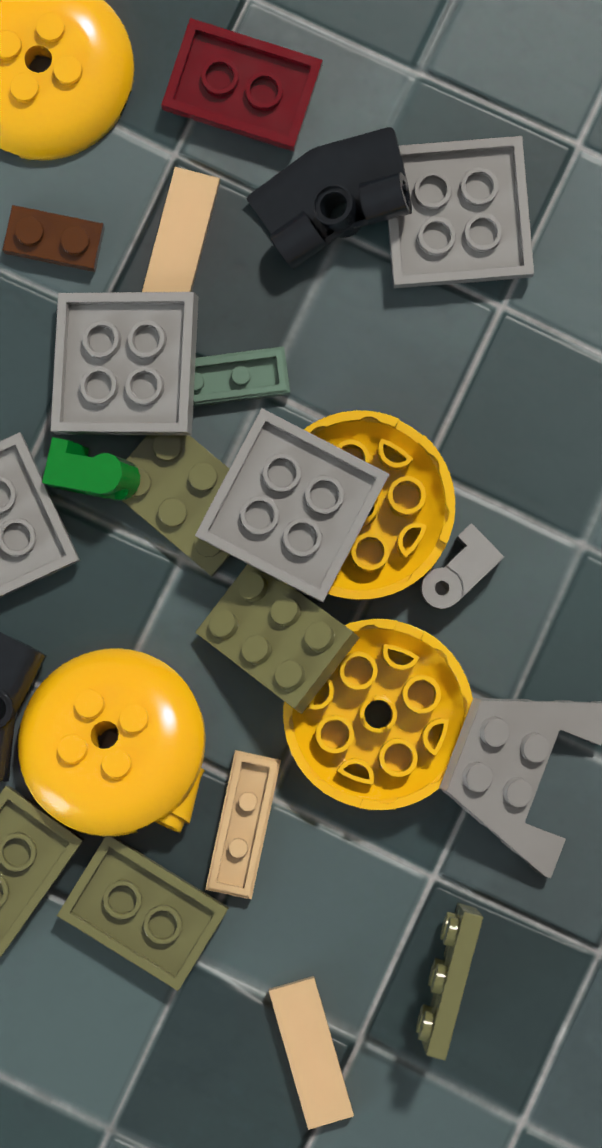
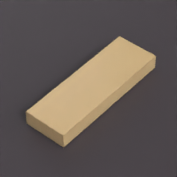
M178 167L174 168L142 292H192L220 186V178Z
M235 750L205 890L252 899L281 764L280 759Z
M311 976L270 988V998L308 1130L354 1117L315 977Z

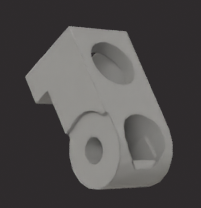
M472 523L456 537L465 548L444 568L433 569L422 580L420 588L422 598L432 608L441 610L456 604L504 558Z

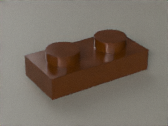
M12 205L3 252L13 256L95 272L105 227L103 223Z

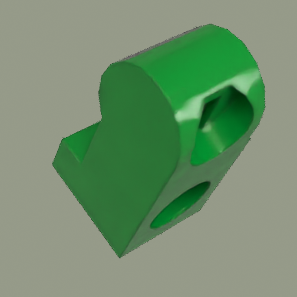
M52 437L42 480L43 484L63 491L113 500H126L132 497L138 490L140 473L134 463L110 453H100L94 457H88V447L70 440Z

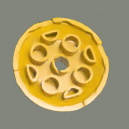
M0 0V149L29 160L65 158L88 149L100 141L116 125L121 117L120 114L127 102L130 91L132 92L135 69L132 46L127 31L116 12L104 0ZM36 55L52 59L51 65L44 72L37 73L29 69Z
M375 411L340 412L324 417L307 426L303 430L389 473V477L373 506L372 514L367 517L328 594L343 599L370 600L395 594L417 582L433 567L441 556L450 538L455 518V493L452 478L437 448L425 435L400 421L399 418Z
M368 619L346 624L345 626L360 638L302 714L284 701V731L291 754L301 771L313 785L326 795L342 803L368 810L397 809L414 804L430 796L440 787L473 700L467 677L459 662L446 646L431 634L417 627L390 619ZM375 700L387 703L391 710L390 721L381 728L370 726L364 716L367 705Z
M130 649L95 650L77 656L62 664L39 685L32 695L24 711L18 734L20 769L34 799L49 815L60 823L89 835H127L137 832L138 829L148 826L160 818L164 819L189 794L200 773L204 759L206 742L205 724L191 689L183 678L166 663L146 653ZM117 728L119 734L116 743L110 748H99L98 736H101L108 729Z

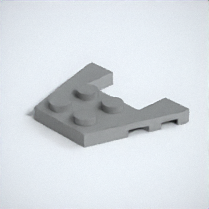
M473 698L439 788L480 824L486 826L501 839V842L512 852L525 860L536 873L551 879L566 839L529 825L525 821L560 730L601 746L602 701L574 702L571 700L532 701L529 699Z

